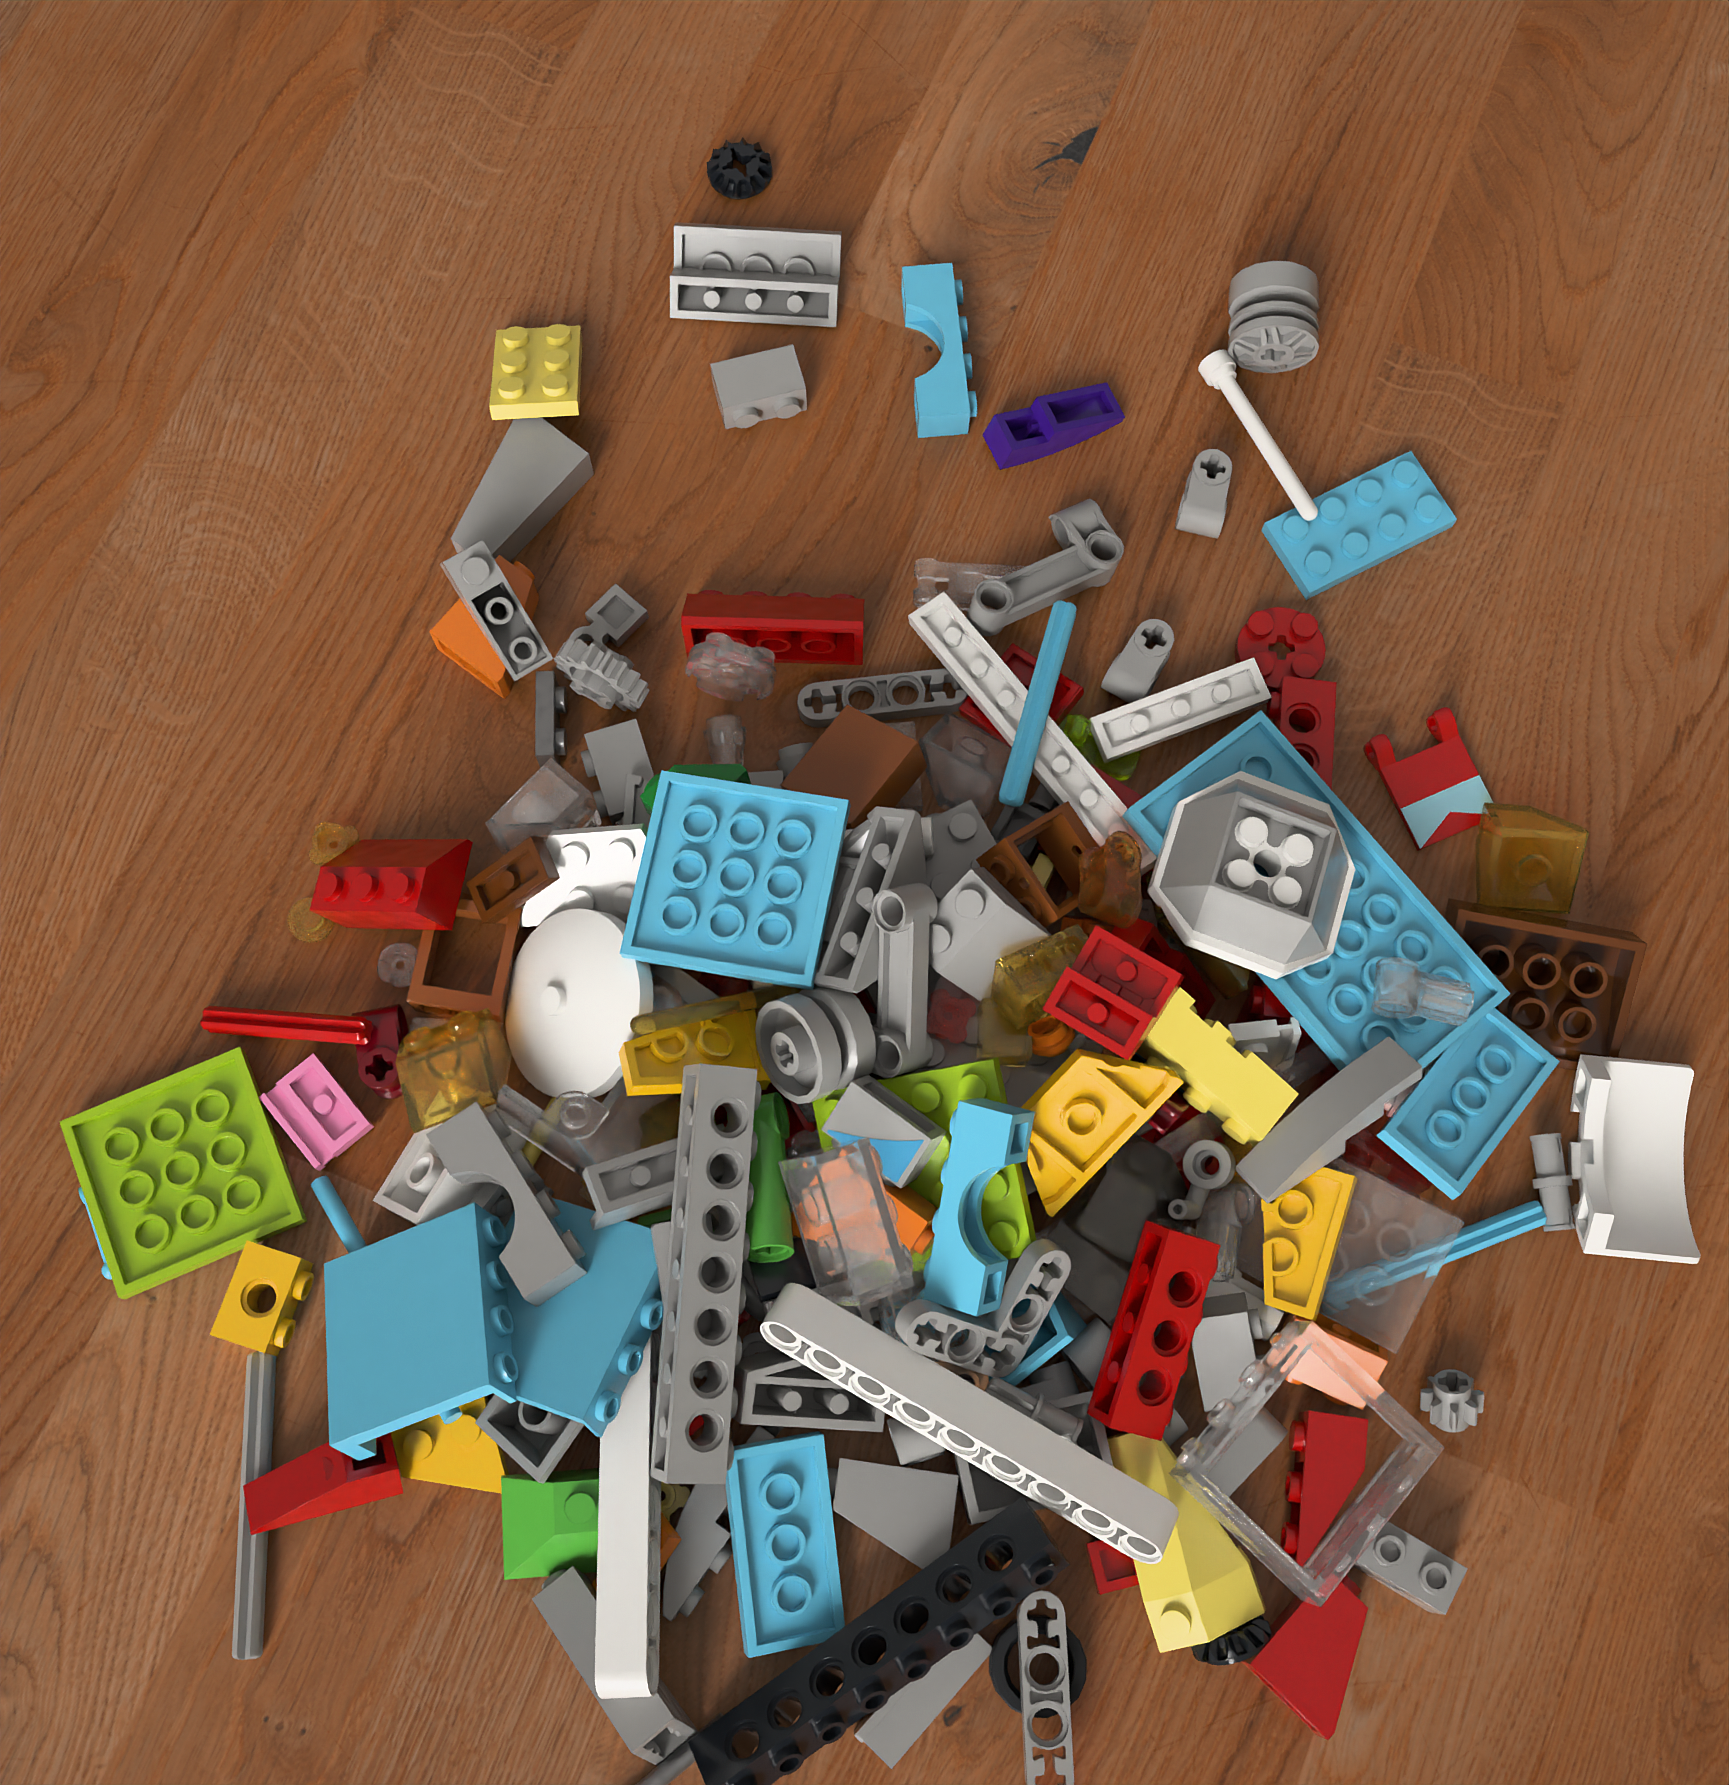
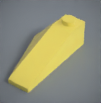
M1128 1432L1107 1437L1114 1468L1170 1500L1179 1512L1161 1562L1147 1564L1133 1559L1143 1602L1160 1653L1210 1642L1264 1614L1266 1608L1249 1558L1239 1545L1236 1547L1219 1523L1221 1519L1211 1505L1207 1506L1189 1481V1474L1163 1437L1161 1441Z

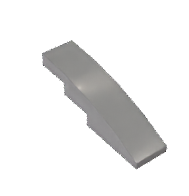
M1388 1036L1348 1064L1307 1097L1236 1165V1172L1267 1204L1345 1153V1141L1384 1115V1103L1422 1079V1066Z

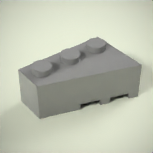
M875 1322L872 1324V1326L889 1336L895 1337L894 1331ZM772 1349L742 1357L739 1364L735 1366L733 1387L737 1391L738 1407L733 1419L740 1424L883 1432L884 1411L784 1352L776 1354V1350Z

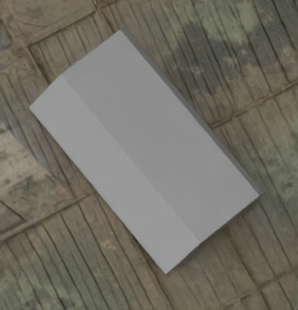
M676 222L674 224V269L670 274V318L836 327L842 231Z

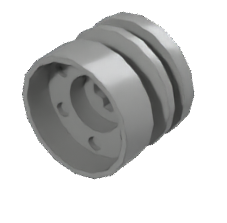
M1268 261L1242 269L1231 279L1228 299V313L1231 318L1228 327V334L1230 336L1228 353L1237 365L1254 372L1278 373L1304 366L1316 357L1319 349V321L1317 318L1319 310V282L1316 274L1306 266L1294 262Z

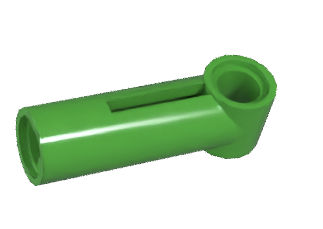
M772 1092L761 1095V1101L758 1109L754 1111L753 1131L757 1135V1152L755 1158L750 1161L749 1181L753 1185L754 1197L751 1209L746 1212L745 1232L750 1240L747 1260L757 1263L778 1262L794 1254L785 1140L789 1137L790 1123L783 1098L780 1093Z

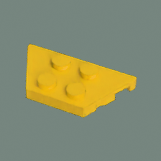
M1077 1048L1023 1104L1021 1108L1035 1112L1026 1163L1046 1213L1049 1216L1053 1217L1184 1083L1174 1070L1131 1060L1127 1061L1126 1059Z
M488 1396L459 1406L462 1416L450 1424H444L440 1415L437 1414L391 1432L402 1477L501 1493V1475H509L502 1448L475 1424L489 1403Z

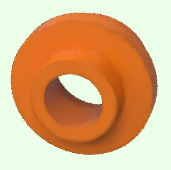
M1049 1013L1032 1021L1027 1030L1029 1049L1038 1056H1058L1068 1049L1075 1038L1074 1028Z

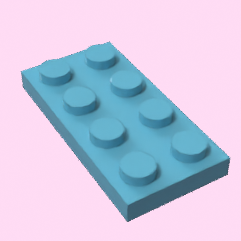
M1409 451L1312 499L1318 508V515L1314 520H1304L1295 507L1265 522L1261 531L1307 600L1453 527L1457 518L1412 451Z
M1494 1008L1437 1056L1423 1074L1422 1079L1416 1083L1376 1136L1450 1199L1454 1200L1462 1194L1560 1061Z
M816 1431L733 1446V1464L726 1474V1494L744 1653L748 1658L823 1643L845 1627L824 1434Z

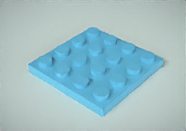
M661 770L619 954L623 958L813 991V982L816 970L818 969L851 807L849 800Z

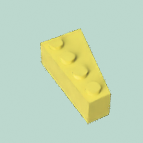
M1178 987L1162 1015L1136 1052L1146 1060L1144 1064L1174 1070L1184 1082L1180 1087L1185 1091L1183 1097L1190 1105L1203 1113H1206L1208 1110L1224 1122L1221 1125L1222 1129L1237 1142L1245 1144L1248 1141L1253 1146H1256L1264 1139L1299 1093L1252 1051L1243 1050L1240 1054L1234 1049L1236 1040L1231 1035L1232 1033L1219 1021L1210 1019L1203 1021L1197 1015V1010L1193 1005L1195 1000L1181 987Z

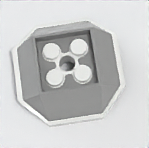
M1239 771L1179 801L1172 809L1147 892L1158 907L1161 906L1170 925L1186 946L1278 979L1310 964L1313 965L1323 961L1333 954L1355 867L1329 804ZM1254 864L1261 865L1267 871L1269 877L1260 875L1256 871Z

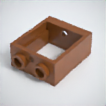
M1069 801L1007 836L976 859L980 867H985L1044 928L1120 879ZM1033 838H1036L1073 894L1057 906L1018 850V847ZM1075 846L1081 849V854L1076 851Z
M461 892L456 916L481 920L472 896ZM517 908L497 922L507 925L491 995L429 986L442 930H423L406 1000L416 1012L505 1026L506 1005L513 965L524 944L527 927H521L520 924L523 909Z

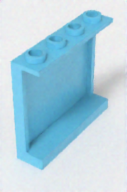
M552 1198L561 1212L560 1215L554 1218L563 1233L570 1229L586 1253L579 1260L586 1269L587 1274L538 1307H535L522 1297L510 1276L507 1295L509 1311L514 1321V1331L511 1333L512 1352L518 1366V1378L515 1380L516 1397L518 1401L582 1423L595 1436L602 1438L608 1423H611L619 1412L621 1396L630 1377L637 1373L642 1364L643 1350L653 1330L657 1329L663 1320L664 1309L651 1228L624 1220L593 1230L590 1219L595 1211ZM515 1211L505 1227L506 1241L503 1244V1250L508 1244L514 1229Z
M474 1202L324 1263L329 1446L361 1461L377 1455L376 1438L492 1393L508 1403L517 1401L515 1380L518 1378V1366L513 1356L511 1333L514 1331V1321L509 1311L507 1295L510 1276L499 1258L503 1251V1244L506 1241V1232L498 1217L493 1216Z

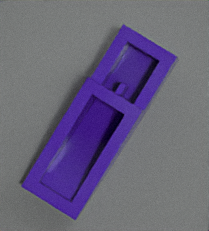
M1106 382L1038 396L1031 407L995 414L982 435L999 469L1002 470L1025 464L1074 446L1121 423L1125 416Z

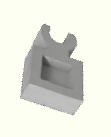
M615 583L585 612L586 619L590 625L577 628L569 638L573 641L581 639L583 642L595 641L603 644L610 640L619 648L649 618L648 612Z

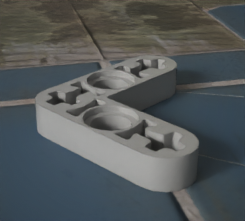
M1036 1240L1023 1251L1004 1285L1000 1309L990 1312L986 1320L928 1300L917 1299L909 1302L900 1310L895 1321V1330L907 1346L917 1353L987 1376L998 1378L1007 1376L1015 1371L1021 1363L1062 1289L1071 1270V1260L1068 1254L1051 1240ZM1043 1263L1049 1264L1047 1267L1041 1266ZM1032 1283L1037 1289L1034 1290L1030 1284ZM1029 1298L1031 1303L1026 1313L1020 1317L1012 1318V1312L1016 1304L1023 1299ZM929 1321L936 1329L935 1333L933 1334L929 1329L917 1327V1325H926ZM969 1329L970 1334L966 1342L958 1348H950L954 1335L961 1330ZM986 1344L989 1348L1001 1352H993L991 1355H989L984 1350V1346Z

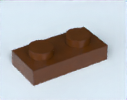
M530 836L467 881L466 884L483 924H496L560 879V875L543 837Z

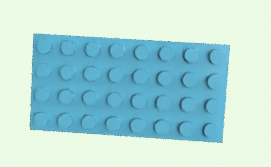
M1262 710L1128 808L1122 816L1158 858L1172 809L1179 801L1239 771L1330 805L1355 867L1333 954L1323 961L1313 965L1310 964L1278 979L1258 972L1255 973L1290 1014L1299 1021L1302 1028L1339 1071L1388 1036L1414 1058L1423 1069L1510 995V992ZM1254 864L1256 871L1260 875L1269 877L1267 871L1261 865Z

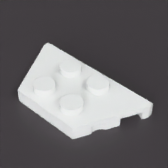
M643 823L553 830L548 836L546 845L560 875V879L526 902L521 916V927L539 926L554 914L577 908L602 911L620 920H627L648 828Z

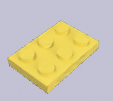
M555 324L541 328L514 326L504 330H496L489 404L492 420L579 415L582 333L580 325L566 326Z

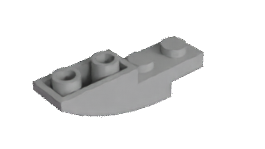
M758 1425L746 1444L776 1438ZM695 1484L684 1506L675 1530L682 1540L667 1560L664 1581L663 1616L669 1621L675 1620L679 1613L688 1618L705 1593L704 1590L698 1587L710 1569L718 1574L733 1553L732 1546L728 1544L731 1539V1531L719 1523L723 1515L729 1518L726 1485Z

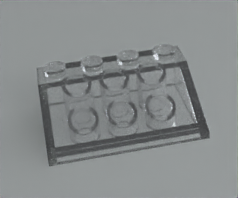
M1340 1155L1324 1167L1355 1176L1358 1179L1319 1313L1397 1354L1464 1224V1218ZM1253 1189L1218 1258L1264 1282V1214L1261 1209V1196Z

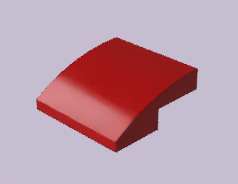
M1096 925L1072 967L1067 966L1042 1010L1127 1061H1130L1162 1015L1185 976Z

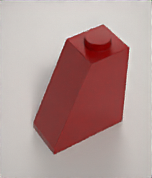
M1318 1570L1271 1624L1272 1637L1265 1644L1264 1648L1256 1655L1241 1661L1317 1736L1329 1740L1336 1730L1368 1607L1357 1598L1362 1592L1361 1589L1340 1570H1337L1334 1575L1327 1570Z

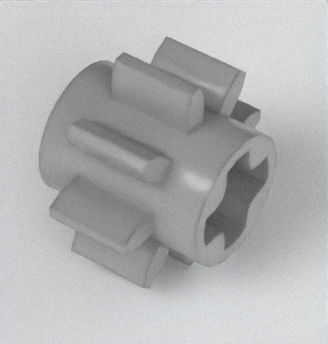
M1453 1369L1440 1371L1434 1377H1427V1388L1421 1389L1420 1410L1430 1411L1429 1423L1435 1424L1436 1427L1443 1431L1461 1432L1467 1429L1469 1425L1476 1426L1477 1414L1483 1412L1484 1392L1474 1390V1379L1464 1372Z

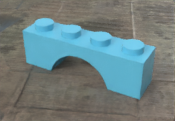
M952 263L902 267L901 296L905 327L918 330L927 335L935 342L941 353L940 360L930 371L915 378L913 401L918 438L968 434L970 417H977V399L975 391H968L967 379H972V359L970 353L963 354L962 342L968 341L966 316H959L958 306L963 305L962 280H954Z
M985 1098L958 1101L957 1109L953 1112L950 1120L952 1140L949 1157L944 1162L941 1171L943 1191L940 1207L936 1210L932 1221V1230L935 1236L931 1256L924 1267L923 1277L926 1287L923 1299L974 1316L1000 1309L1008 1259L992 1245L985 1232L981 1216L982 1198L986 1186L998 1171L1008 1165L1027 1160L1035 1115L1034 1111Z

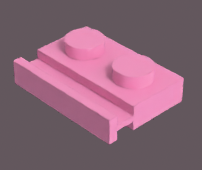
M314 1053L275 1083L277 1086L267 1094L263 1093L259 1096V1099L311 1165L318 1171L325 1168L324 1165L332 1158L338 1157L374 1128L373 1124Z

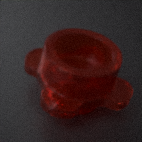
M945 989L935 990L930 996L932 1005L927 1014L926 1032L928 1034H935L943 1039H948L953 1044H959L967 1037L965 1028L969 1018L973 1017L976 1013V1005L969 998L960 1000L950 996ZM946 1012L952 1013L953 1019L946 1020L944 1014Z

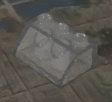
M869 1137L849 1140L778 1161L816 1287L821 1296L838 1306H863L915 1286L911 1274L913 1271L912 1256L908 1248L901 1242L896 1226L898 1221L897 1208L892 1198L886 1194L881 1178L883 1172L882 1160L876 1148L871 1146Z

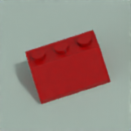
M362 839L320 867L310 911L346 928L452 930L473 842L468 839Z

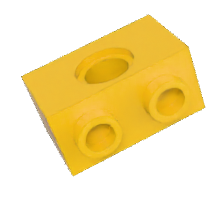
M247 1240L210 1335L278 1357L280 1349L286 1348L293 1337L296 1321L292 1318L299 1300L304 1301L311 1290L314 1274L310 1271L313 1263ZM273 1288L276 1293V1302L269 1311L261 1313L258 1309V1298L264 1290Z

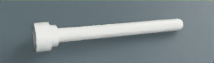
M1224 349L1209 354L1198 367L1201 376L1207 385L1214 386L1215 389H1221L1301 517L1307 521L1314 520L1318 515V508L1236 382V364L1232 357Z

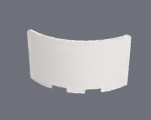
M1580 1054L1570 1109L1571 1112H1580L1578 1142L1568 1143V1172L1572 1179H1577L1579 1183L1580 1201L1579 1204L1572 1206V1212L1579 1242L1584 1253L1697 1264L1699 1262L1701 1254L1696 1245L1689 1220L1684 1185L1683 1152L1685 1121L1694 1077V1071L1691 1066Z

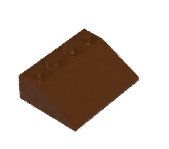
M1451 898L1448 899L1444 916L1445 920L1510 992V995L1495 1008L1560 1062L1556 1067L1576 1071L1580 1054L1618 1058L1647 943L1630 931Z

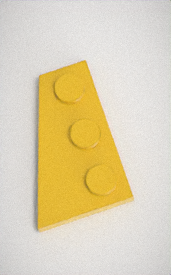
M752 997L738 1001L735 1007L719 1013L717 1010L702 1014L698 1020L683 1026L671 1025L624 1042L618 1053L627 1096L681 1093L683 1067L700 1063L757 1069V1081L761 1085V1090H766L771 1081L762 1066L757 1050L755 1033L757 1017Z
M1322 1167L1267 1204L1261 1198V1209L1264 1214L1263 1271L1265 1305L1316 1321L1358 1178Z

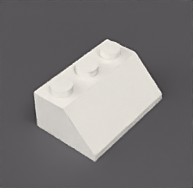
M448 1078L373 1201L416 1226L468 1205L484 1183L464 1186L448 1173L426 1134L476 1101L487 1112L490 1113L496 1109L502 1116L512 1133L505 1139L513 1152L518 1149L522 1150L527 1141L528 1134L535 1123L494 1096Z

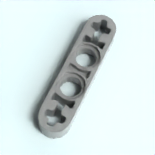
M946 668L815 682L801 689L798 695L797 707L799 717L805 724L811 727L822 728L829 727L840 713L837 712L836 694H842V709H844L847 704L850 705L849 698L854 692L866 691L870 693L874 699L872 706L859 711L878 721L959 711L958 708L968 697V694ZM944 683H951L952 688L957 690L955 698L948 699L946 693L942 692ZM924 684H930L931 702H924ZM909 686L917 692L918 698L910 705H901L894 700L892 694L898 687ZM820 697L822 704H826L823 705L822 713H814L813 707L810 706L812 698Z
M1038 1589L1021 1600L1017 1610L1026 1785H1040L1035 1784L1036 1776L1044 1775L1045 1772L1044 1756L1040 1754L1033 1757V1747L1052 1750L1063 1746V1756L1052 1754L1054 1771L1056 1774L1063 1775L1064 1777L1063 1783L1055 1785H1074L1065 1610L1057 1596L1049 1591ZM1037 1599H1044L1045 1606L1055 1611L1054 1618L1047 1619L1045 1626L1046 1637L1051 1638L1057 1635L1056 1647L1044 1643L1027 1647L1028 1636L1038 1638V1625L1036 1621L1027 1618V1611L1036 1608ZM1040 1653L1051 1654L1058 1664V1674L1053 1681L1047 1684H1039L1030 1676V1662L1033 1657ZM1040 1709H1054L1060 1716L1061 1728L1058 1734L1051 1739H1041L1033 1732L1032 1719Z

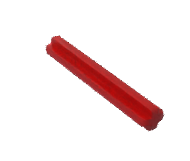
M208 1006L204 1008L203 1017L200 1020L201 1027L210 1033L360 1045L370 1042L373 1024L370 1020L358 1016Z

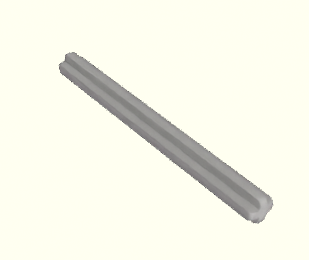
M260 1351L249 1353L246 1362L232 1656L238 1660L256 1659L261 1657L263 1653L268 1531L251 1535L243 1485L271 1471L276 1356Z

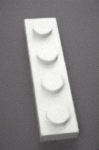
M1253 657L1091 717L1087 723L1104 763L1265 704L1272 697Z

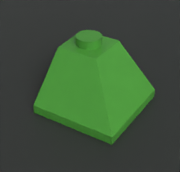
M599 1468L553 1471L544 1484L538 1483L529 1473L501 1475L504 1580L551 1576L559 1570H568L572 1566L582 1573L597 1572Z

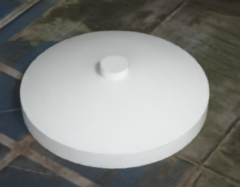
M581 908L564 910L554 914L542 922L530 934L520 949L513 965L505 1013V1026L509 1047L524 1077L536 1089L552 1097L561 1099H589L611 1090L624 1078L618 1053L623 1043L649 1033L654 997L650 966L648 962L623 958L619 954L626 924L611 914Z

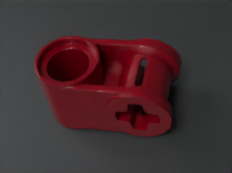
M396 1004L352 1013L351 1016L364 1017L373 1024L370 1042L365 1045L355 1044L360 1079L381 1098L396 1099L401 1097L408 1091L412 1083L408 1050L409 1032L402 1006ZM390 1066L393 1069L386 1072L385 1068ZM385 1075V1080L381 1081L378 1079V1077Z

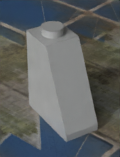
M840 1458L838 1469L828 1468L831 1499H834L833 1510L921 1569H924L950 1550L959 1475Z

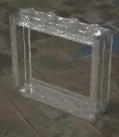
M1293 1321L1292 1323L1289 1322L1281 1333L1273 1334L1270 1339V1344L1273 1347L1261 1361L1259 1359L1255 1360L1245 1368L1238 1379L1241 1386L1230 1399H1222L1213 1407L1207 1416L1209 1425L1198 1438H1190L1181 1446L1184 1451L1176 1459L1178 1463L1169 1474L1300 1600L1322 1607L1445 1447L1313 1321ZM1310 1349L1403 1439L1301 1567L1206 1476Z

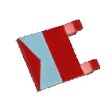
M1448 707L1434 711L1426 719L1429 731L1440 744L1398 762L1395 760L1391 742L1385 734L1372 737L1363 748L1367 759L1378 771L1417 851L1499 816L1459 736L1455 717Z

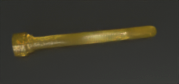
M775 985L640 1014L631 1019L630 1029L633 1033L642 1035L763 1008L767 1002L786 995L799 993L803 989Z

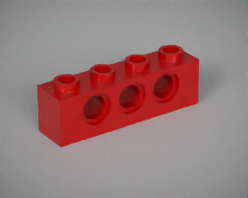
M1145 1220L1086 1414L1109 1428L1158 1441L1162 1440L1165 1427L1173 1415V1401L1180 1378L1188 1366V1351L1195 1328L1198 1327L1202 1320L1203 1302L1209 1282L1217 1270V1256L1220 1244L1188 1232ZM1176 1274L1175 1283L1169 1290L1170 1280ZM1161 1323V1330L1159 1334L1154 1338V1332L1157 1326ZM1147 1372L1145 1381L1139 1387L1141 1377Z

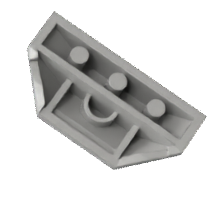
M876 806L867 815L868 820L853 829L844 839L818 969L816 970L813 982L815 985L859 993L878 980L879 927L872 916L873 899L882 890L912 883L926 884L927 881L921 816L917 811Z

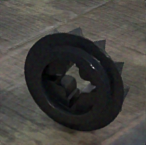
M743 137L738 143H730L726 139L722 148H713L711 159L707 162L709 182L717 192L733 199L753 197L761 193L768 186L772 178L770 154L762 150L759 142L752 145L747 143ZM733 160L746 165V177L737 168H733Z
M1260 1615L1210 1642L1193 1645L1191 1648L1195 1659L1217 1666L1234 1664L1259 1653L1271 1639L1272 1631L1269 1622L1265 1621L1263 1616Z

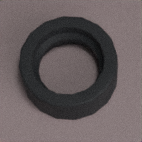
M1028 1614V1619L1036 1621L1038 1634L1046 1635L1045 1623L1051 1617ZM1014 1619L996 1635L989 1655V1674L995 1691L1011 1709L1022 1714L1021 1692L1011 1682L1008 1673V1656L1012 1647L1018 1642L1017 1619ZM1066 1625L1071 1706L1079 1698L1086 1682L1087 1659L1080 1640ZM1057 1635L1054 1636V1637H1051L1052 1639L1056 1640V1642H1057ZM1044 1708L1036 1712L1033 1718H1049L1058 1713L1054 1709Z

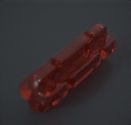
M700 972L699 983L734 1005L740 999L744 1000L751 996L747 992L750 986V982L747 979Z

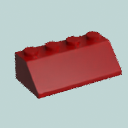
M703 590L698 594L687 593L681 615V628L687 659L700 661L863 665L865 599L855 598L849 594H835L830 598L811 597L809 594L801 592L790 593L787 596H768L759 591H748L742 595H724L716 590Z

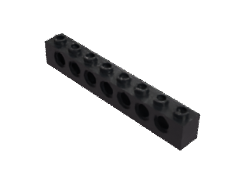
M1023 1497L1019 1498L688 1741L705 1785H771L782 1776L795 1772L801 1767L805 1759L824 1745L840 1739L847 1728L866 1714L882 1708L888 1699L904 1686L923 1678L934 1664L952 1651L965 1647L976 1633L994 1620L1001 1619L1010 1614L1016 1604L1038 1588H1043L1052 1583L1058 1573L1070 1564L1039 1515ZM1012 1560L1009 1566L1002 1570L1003 1566ZM969 1591L968 1595L960 1601L961 1597ZM927 1622L926 1626L919 1631L920 1627ZM885 1652L883 1658L877 1662L879 1657ZM842 1684V1687L836 1692L837 1688Z

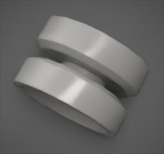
M814 985L813 991L803 989L799 993L767 1002L759 1011L755 1027L757 1050L762 1066L770 1081L785 1098L797 1104L810 1103L830 1095L833 1090L847 1088L851 1081L869 1075L873 1071L876 1059L875 1034L867 1012L860 1000L852 992Z

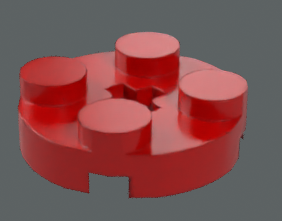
M1273 607L1251 614L1238 635L1234 653L1236 664L1254 657L1269 692H1276L1283 676L1314 679L1323 665L1326 648L1323 635L1318 629V621L1314 616L1309 613H1300L1290 608ZM1276 642L1283 643L1291 652L1286 654L1284 660L1277 659V653L1269 651L1268 646H1274Z

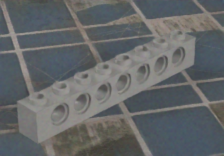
M701 1063L685 1065L683 1067L650 1477L666 1484L726 1485V1474L733 1464L734 1447L729 1439L730 1421L735 1416L738 1407V1395L736 1388L733 1387L734 1369L739 1364L742 1354L741 1338L737 1335L738 1317L743 1312L746 1302V1291L741 1283L742 1264L746 1262L750 1249L749 1236L745 1232L746 1212L751 1209L754 1197L753 1185L749 1181L750 1161L755 1158L757 1152V1135L753 1131L754 1111L758 1109L761 1101V1085L757 1081V1069ZM719 1105L723 1106L728 1114V1123L723 1131H720L714 1123V1113ZM715 1156H719L724 1163V1174L717 1182L710 1174V1164ZM712 1207H715L720 1214V1224L711 1233L706 1226V1215ZM709 1258H712L716 1264V1275L709 1284H706L702 1278L701 1271L704 1263ZM708 1309L712 1316V1326L707 1334L701 1336L697 1328V1322L700 1315ZM705 1362L708 1367V1378L701 1387L696 1388L693 1381L694 1371L699 1364ZM702 1415L704 1419L703 1432L697 1439L692 1441L689 1436V1426L695 1417Z

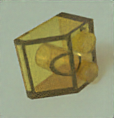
M489 1008L475 1013L472 1011L461 1012L452 1017L448 1023L429 1029V1027L415 1029L402 1039L395 1063L409 1123L414 1133L446 1122L476 1101L483 1108L504 1101L512 1053Z

